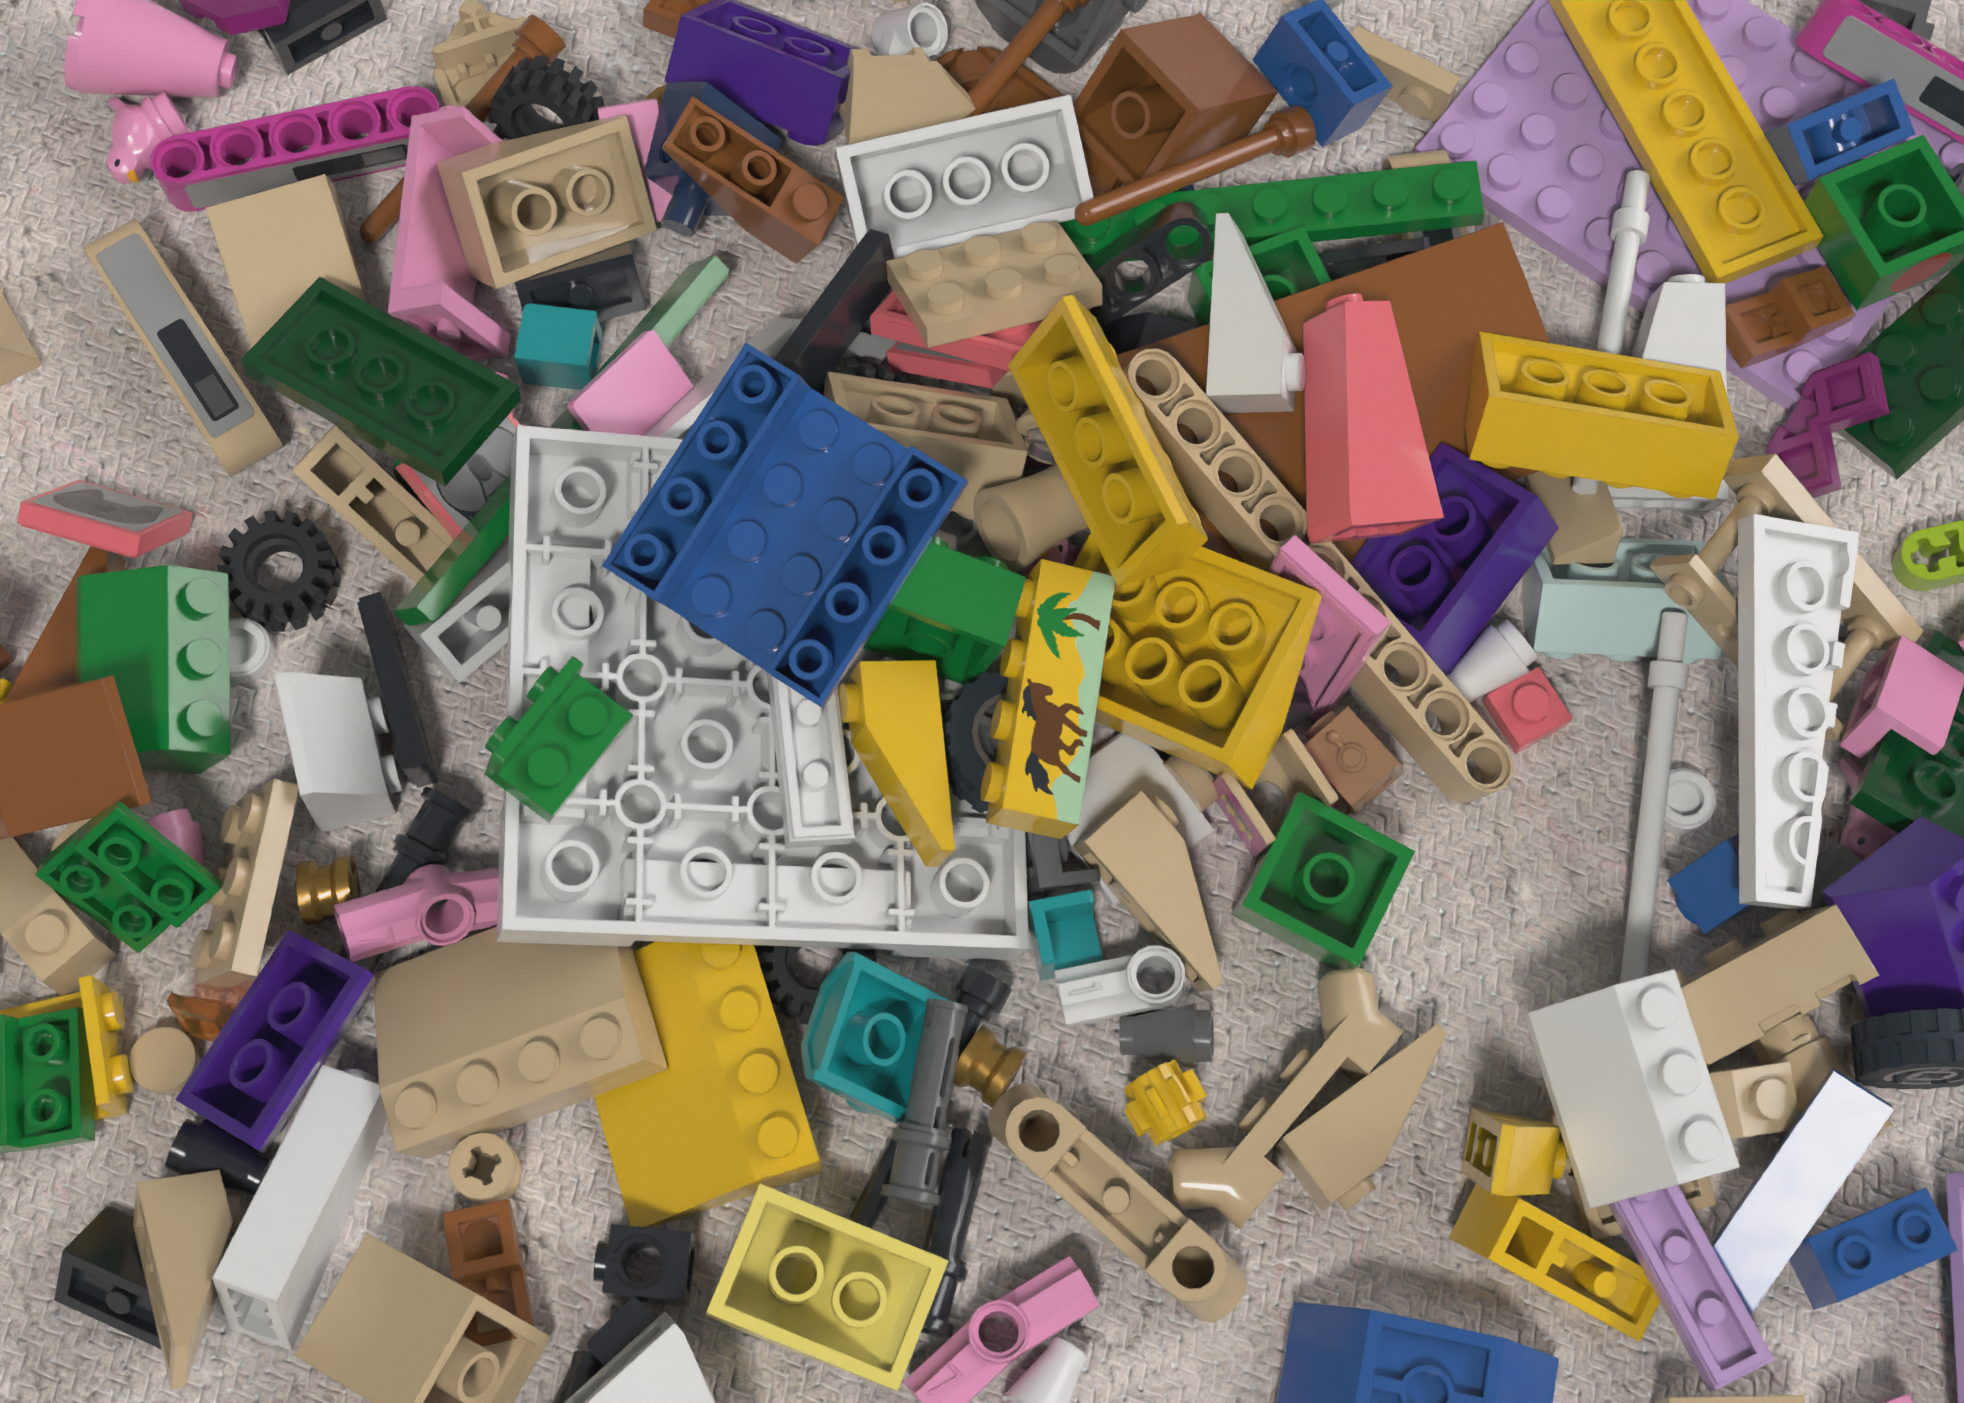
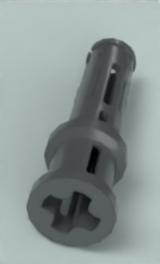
M927 999L924 1024L910 1086L908 1106L906 1107L904 1122H898L897 1127L893 1128L891 1139L897 1145L889 1183L882 1185L880 1195L909 1202L939 1206L940 1195L935 1192L942 1152L949 1150L951 1139L948 1138L949 1132L944 1131L968 1006L946 1000Z

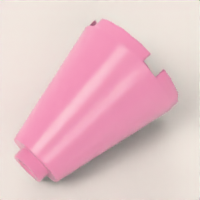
M76 0L73 15L79 16L75 36L68 34L64 64L65 85L71 90L85 94L157 96L165 92L168 96L217 98L222 87L232 89L237 73L238 55L229 53V40L150 0Z

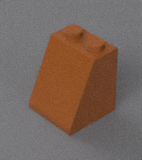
M1202 14L1121 29L1074 102L1073 107L1080 138L1127 185L1245 138L1254 128L1278 91Z

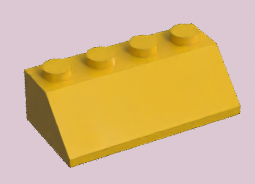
M1073 295L1064 296L1011 360L1008 367L1117 586L1179 569L1208 540L1201 525L1200 517L1191 506L1173 470L1169 456L1163 451L1145 415L1143 405L1135 396L1117 360L1115 350L1108 343L1097 319Z
M1479 331L1475 346L1465 421L1470 460L1480 461L1487 466L1499 469L1512 466L1537 470L1559 479L1573 476L1597 480L1620 489L1634 486L1658 490L1681 499L1693 496L1716 499L1739 438L1720 371Z

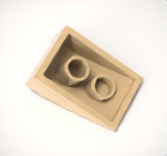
M625 115L501 141L436 162L470 275L495 289L657 231L628 119Z

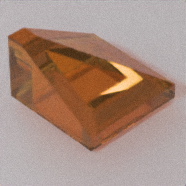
M171 993L167 999L171 1011L185 1034L210 1042H214L238 1006V1003Z

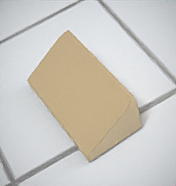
M1541 471L1525 476L1524 481L1527 490L1538 496L1559 527L1546 545L1553 565L1571 564L1572 562L1580 564L1613 563L1623 529L1607 484L1599 481L1596 494L1580 495L1572 490L1573 476L1559 479L1548 476Z

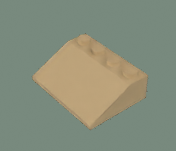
M496 926L456 943L375 972L374 1001L379 1090L396 1153L428 1159L455 1149L457 1144L469 1135L482 1132L496 1134L668 1070L632 946L496 942Z

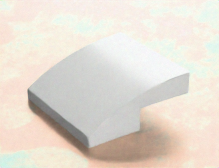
M1123 733L1114 737L1089 756L1080 824L1066 835L1068 851L1073 852L1084 870L1091 868L1075 851L1073 846L1123 801L1141 790L1148 798L1152 795L1159 797L1173 811L1179 821L1175 829L1184 838L1187 850L1214 831L1202 812L1198 810L1186 792L1162 765L1163 760L1150 745ZM1100 879V882L1095 885L1107 903L1116 904L1119 900Z

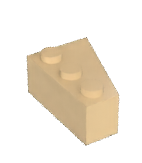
M1837 905L1805 910L1800 913L1796 909H1781L1758 923L1764 932L1762 935L1744 945L1741 944L1737 937H1734L1716 946L1703 955L1708 966L1687 978L1681 969L1675 971L1706 1066L1765 1036V1031L1796 1013L1801 1012L1802 1015H1805L1822 1006L1820 1001L1822 998L1850 982L1858 981L1862 985L1879 976V973Z

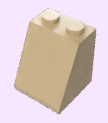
M325 174L205 208L251 348L319 276L371 304L337 188Z
M367 1233L356 1253L347 1264L344 1273L317 1318L311 1324L308 1333L294 1356L372 1403H513L551 1337L477 1293ZM475 1314L478 1334L507 1328L517 1339L482 1347L466 1338L464 1332Z

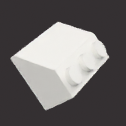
M1675 969L1613 985L1523 1014L1585 1210L1740 1168Z

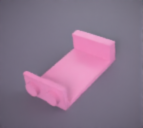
M444 106L438 111L415 115L411 118L388 314L473 361L508 356L510 333L474 306L477 279L470 275L436 163L503 140L464 106Z

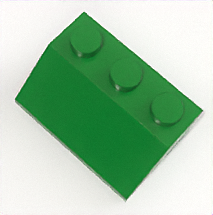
M162 565L81 575L76 579V683L108 676L114 677L142 769L200 774L231 755L228 573Z

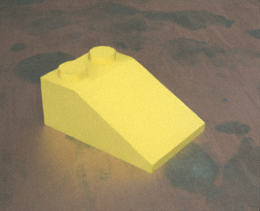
M759 1184L707 1309L706 1317L774 1345L898 1391L949 1260Z

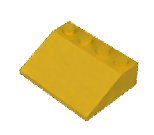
M1090 533L1073 567L1112 576ZM1202 546L1179 569L1117 586L1115 582L1095 722L1214 774L1227 773L1235 777L1240 785L1252 790L1282 733L1322 596L1318 591Z
M656 941L634 951L633 953L668 1070L594 1097L630 1226L653 1228L755 1195L759 1184L774 1189L823 1173L754 945Z

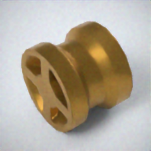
M352 855L337 857L332 864L319 865L313 860L297 863L296 893L300 914L305 925L320 924L326 916L335 915L334 905L361 897L358 870Z
M982 1025L957 1062L953 1084L959 1088L972 1087L980 1092L982 1102L993 1108L998 1099L1008 1090L1025 1061L1027 1052L1017 1046L1006 1048L996 1041L992 1030Z

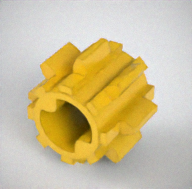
M1176 1060L1153 1068L1124 1087V1092L1130 1101L1125 1105L1124 1112L1138 1137L1148 1133L1155 1147L1186 1133L1203 1122L1208 1116L1201 1105L1205 1101L1204 1098L1208 1096L1193 1069L1183 1073Z

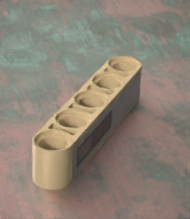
M136 218L84 246V252L229 477L234 476L283 447L269 421Z

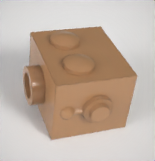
M1346 707L1339 715L1330 711L1319 719L1305 734L1308 742L1304 747L1331 787L1338 792L1357 814L1404 773L1400 762L1349 707Z

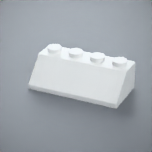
M1071 94L836 147L834 152L856 245H858L870 229L887 233L890 237L895 259L909 256L918 250H934L964 243L977 236H993L1022 229L1031 223H1047L1055 220L1061 223L1074 220V211L1077 205L1094 198Z

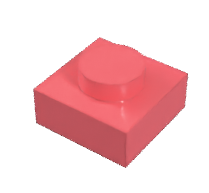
M1540 667L1487 694L1482 702L1515 754L1568 726L1573 719Z

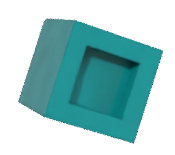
M526 304L523 308L514 356L522 382L531 385L582 390L597 373L603 334L597 312Z
M1093 890L1029 901L1028 928L1040 981L1055 978L1054 971L1103 961L1093 916L1095 907Z

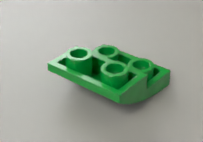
M120 801L97 814L56 847L40 862L35 876L138 954L171 924L176 928L181 926L213 897L223 884L220 879Z
M75 1007L22 1018L1 1014L0 1154L95 1141L94 1084L83 1009Z

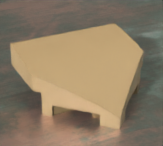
M464 0L458 10L460 20L446 41L436 44L431 51L436 64V68L432 73L444 106L465 107L515 51L512 47V44L517 39L515 31L527 17L522 16L512 20L485 11L482 2Z
M913 47L905 55L872 56L869 49H850L847 65L851 72L846 101L840 105L839 110L846 126L844 134L849 144L964 119L976 109L969 94L937 61H929L922 47Z

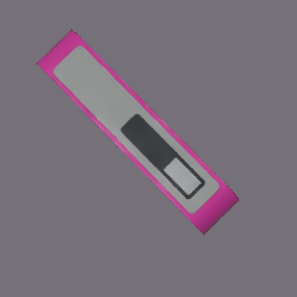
M1821 0L1795 38L1796 44L1809 55L1866 88L1894 78L1907 112L1964 144V61L1858 0Z
M407 86L172 136L162 140L155 146L150 156V166L166 197L175 208L185 212L201 211L210 206L323 174L332 182L406 167L410 134L409 127L411 126L412 116L438 111L440 106L435 95L428 89L420 86ZM369 133L366 137L362 139L351 140L359 134ZM310 146L302 152L293 153L297 148ZM251 158L247 163L235 165L240 160ZM188 170H193L187 176L177 178L181 173Z

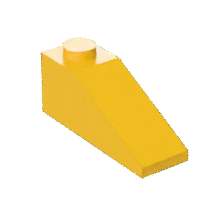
M936 660L860 661L846 682L842 683L839 688L841 722H849L853 748L925 866L939 867L955 850Z
M1472 1107L1461 1173L1494 1195L1550 1194L1552 1178L1558 1180L1562 1178L1567 1160V1150L1564 1141L1559 1139L1560 1128L1547 1121Z
M1475 1184L1448 1237L1481 1257L1639 1342L1660 1303L1640 1265L1517 1196L1490 1194L1478 1184Z

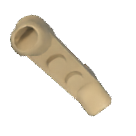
M1350 968L1328 972L1321 978L1317 985L1324 1044L1315 1055L1305 1047L1297 1054L1280 1075V1078L1289 1086L1273 1104L1262 1096L1238 1125L1247 1133V1136L1238 1146L1176 1150L1169 1158L1168 1180L1171 1201L1181 1210L1216 1208L1233 1225L1240 1229L1285 1175L1265 1158L1269 1151L1338 1069L1353 1082L1357 1083L1366 1077L1404 1030L1378 1011L1375 977L1365 969Z
M1024 1083L1011 1087L998 1099L990 1112L988 1120L991 1135L1169 1292L1188 1311L1202 1322L1214 1323L1223 1319L1236 1308L1245 1294L1247 1286L1245 1271L1219 1247L1215 1240L1190 1218L1188 1219L1123 1162L1063 1106L1050 1099L1034 1085Z

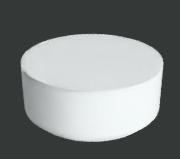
M247 618L229 620L230 682L245 684L256 681L267 673L273 663L275 656L274 644L265 629L257 622Z
M1684 768L1673 769L1670 771L1664 830L1677 835L1693 833L1700 829L1712 816L1716 806L1715 793L1709 781L1700 773Z

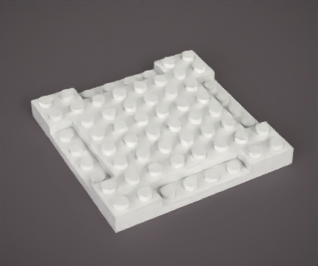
M517 425L511 449L508 548L510 596L506 718L510 715L519 721L533 704L526 696L541 674L550 665L560 672L572 656L584 663L580 676L633 714L627 727L550 823L504 790L503 807L500 812L496 942L631 947L634 941L879 949L890 950V956L1016 960L1029 949L1025 831L986 823L987 812L980 813L972 809V805L964 799L960 801L952 793L954 790L949 784L955 850L939 867H926L853 748L849 722H842L854 840L850 844L785 847L767 672L602 566L683 439ZM950 511L939 530L956 536V551L971 557L986 556L994 558L980 536L976 521L964 518L955 511ZM1017 616L1014 617L1008 639H1015ZM862 648L839 683L838 693L840 685L846 682L860 661L896 660ZM1003 651L985 672L994 673L998 671ZM937 676L942 714L964 685Z

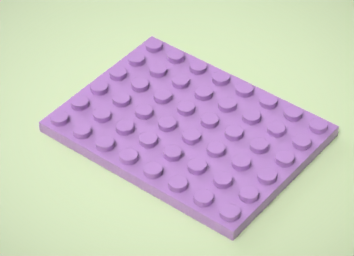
M1536 0L1418 144L1414 153L1444 149L1449 156L1450 163L1477 160L1483 207L1607 290L1615 242L1610 238L1613 215L1616 210L1621 208L1627 173L1633 170L1644 171L1554 12L1549 0ZM1686 0L1763 132L1866 88L1809 55L1795 42V38L1799 33L1747 0ZM1907 112L1915 135L1827 174L1923 134L1948 173L1954 166L1964 163V144ZM1820 177L1794 185L1803 201L1806 200ZM1651 181L1645 212L1650 217L1645 243L1640 245L1638 249L1629 302L1630 306L1642 314L1645 313L1647 302L1651 295L1664 282H1668L1670 277L1683 274L1704 276ZM1818 247L1725 284L1726 306L1768 293L1781 279L1826 266L1856 314L1850 322L1808 343L1742 369L1726 345V370L1791 413L1802 398L1799 392L1811 373L1848 360L1895 296L1893 295L1856 311Z

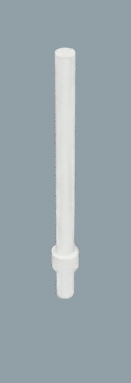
M1633 170L1627 173L1622 205L1613 215L1610 238L1615 242L1596 351L1621 355L1638 249L1646 241L1650 220L1648 213L1645 212L1651 177L1645 171ZM1574 477L1572 490L1580 495L1596 494L1599 481Z
M1679 612L1662 613L1657 660L1650 661L1647 687L1654 690L1620 983L1647 977L1679 693L1686 692L1689 665L1683 663L1688 615Z

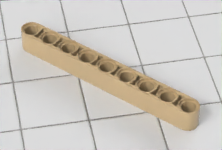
M1145 349L1137 353L1123 369V372L1135 396L1142 403L1145 415L1163 451L1169 456L1173 470L1188 496L1248 565L1268 572L1280 548L1296 535L1391 622L1351 684V687L1446 797L1451 801L1461 804L1471 803L1504 788L1512 778L1514 769L1512 755L1505 744L1332 542L1310 544L1307 534V512L1179 362L1168 352L1159 349ZM1135 376L1147 378L1156 388L1157 396L1143 392L1136 383ZM1177 424H1183L1192 429L1197 437L1198 444L1185 441L1178 432ZM1218 471L1228 473L1234 478L1237 483L1238 493L1229 491L1222 485L1219 480ZM1260 519L1267 520L1274 525L1278 532V541L1269 539L1260 528ZM1385 662L1390 663L1398 671L1400 686L1394 685L1388 680L1384 671ZM1426 710L1434 713L1440 721V735L1429 728L1425 717ZM1468 758L1475 761L1481 770L1482 778L1480 783L1474 780L1468 772Z

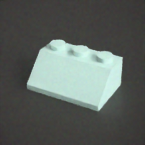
M1621 538L1613 563L1597 564L1572 562L1571 564L1553 565L1547 546H1545L1522 577L1523 626L1532 649L1535 652H1541L1548 657L1557 659L1572 658L1576 654H1598L1611 660L1623 662L1635 660L1638 656L1657 657L1662 613L1679 612L1688 615L1683 663L1693 664L1698 662L1699 659L1720 660L1722 653L1720 647L1686 608L1679 606L1669 598L1664 589L1665 584L1649 567L1656 557L1698 554L1705 546V541ZM1719 568L1715 576L1732 595L1733 591Z

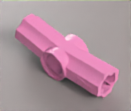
M430 864L420 867L411 873L403 885L334 905L336 922L349 961H358L422 940L433 945L447 946L460 941L467 936L470 930L496 927L499 867L453 873L451 869L443 865ZM448 899L440 908L428 910L437 901Z
M1069 1255L996 1301L987 1302L979 1307L971 1319L910 1374L903 1383L919 1403H969L1003 1370L1016 1362L1021 1355L1098 1309L1100 1305L1080 1268ZM997 1316L1008 1319L1013 1323L1017 1331V1342L1006 1352L1000 1353L989 1351L984 1347L978 1333L984 1321Z

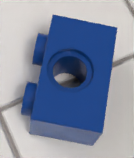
M1316 0L1282 15L1252 59L1289 107L1298 105L1309 113L1315 125L1316 141L1321 147H1325L1361 129L1393 87L1324 0Z
M1894 78L1859 90L1763 132L1794 185L1811 181L1915 135Z
M1924 1188L1803 1239L1789 1261L1813 1310L1843 1301L1954 1253L1958 1249L1927 1188Z

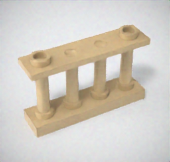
M1776 453L1734 459L1730 464L1723 480L1736 494L1738 504L1698 554L1656 557L1649 566L1665 584L1664 589L1669 598L1688 610L1737 668L1738 597L1735 599L1716 578L1715 573L1738 545V520L1752 514L1837 528ZM1858 552L1850 608L1841 611V620L1847 625L1849 636L1844 642L1845 649L1842 668L1833 671L1829 702L1834 699L1870 650H1888L1901 635L1915 643L1924 632ZM1837 717L1835 718L1834 728L1826 730L1824 740H1842L1846 728Z

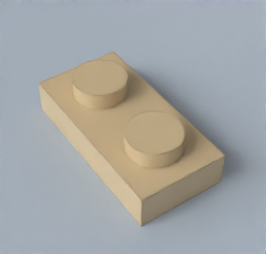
M1357 25L1351 35L1393 86L1385 97L1398 103L1407 113L1415 117H1425L1436 123L1451 105L1460 76Z

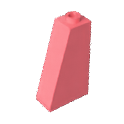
M1355 293L1343 295L1326 302V312L1303 323V347L1306 370L1304 386L1307 534L1310 544L1397 536L1444 518L1390 301H1363L1362 295Z

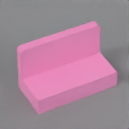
M652 330L645 331L568 402L567 408L583 431L643 436L694 386L657 333Z
M1901 635L1866 673L1840 746L1862 759L1890 729H1893L1928 753L1936 755L1945 745L1964 686V674Z

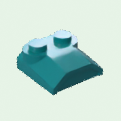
M847 952L820 986L801 1043L805 1078L844 1098L848 1105L859 1113L875 1114L896 1124L904 1122L918 1045L924 1024L926 1000H950L856 952Z

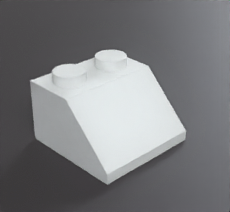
M295 672L275 674L274 679L299 793L321 833L396 814L392 793L403 791L394 754L383 756L378 735L389 733V726L381 697L369 698L361 678Z

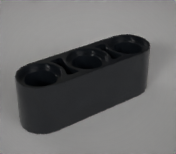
M1176 202L1157 212L1085 259L1102 284V305L1089 310L1097 319L1101 329L1189 274L1207 260L1211 251L1212 239L1205 213L1198 206L1191 203ZM1180 225H1189L1199 232L1197 240L1187 247L1172 245L1167 240L1169 232ZM1137 258L1144 261L1148 265V269L1142 277L1128 280L1116 272L1117 266L1124 260Z

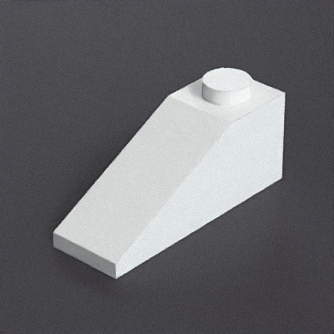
M1229 213L1216 214L1206 395L1221 413L1294 412L1295 391H1303L1305 386L1306 370L1304 356L1302 353H1297L1296 347L1242 232Z

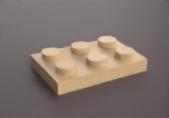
M1057 220L1047 223H1031L1022 229L993 236H977L964 243L939 249L918 250L909 256L886 261L888 283L927 348L1044 320L1064 296L1073 295L1086 309L1102 305L1101 282Z
M273 779L238 800L236 805L231 804L226 810L220 829V841L227 843L222 867L216 866L212 871V874L220 879L223 884L221 889L206 902V904L213 905L208 929H201L192 949L191 966L198 968L194 986L220 992L257 977L299 791L298 785Z

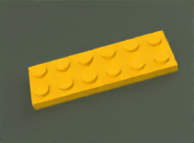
M1549 0L1644 171L1650 175L1652 185L1708 283L1726 284L1817 248L1824 237L1686 0Z

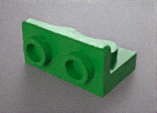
M574 656L569 659L560 672L550 665L537 679L526 698L533 702L528 711L519 721L509 715L499 725L485 745V748L492 755L484 775L549 823L627 727L633 714L580 676L584 663Z

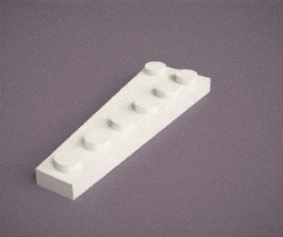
M1752 514L1738 520L1739 904L1792 910L1811 907L1822 825L1821 805L1825 799L1829 766L1822 759L1825 732L1827 729L1834 728L1837 704L1829 701L1833 671L1842 668L1845 644L1837 640L1841 611L1850 608L1859 542L1858 532Z

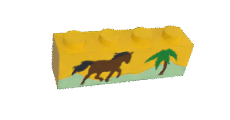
M1041 559L1026 576L1015 614L1018 617L1015 639H1008L1000 665L1001 676L1008 677L1005 700L1000 699L997 702L991 722V738L999 739L995 763H988L981 784V800L989 802L986 823L1062 839L1079 826L1115 585L1113 576Z

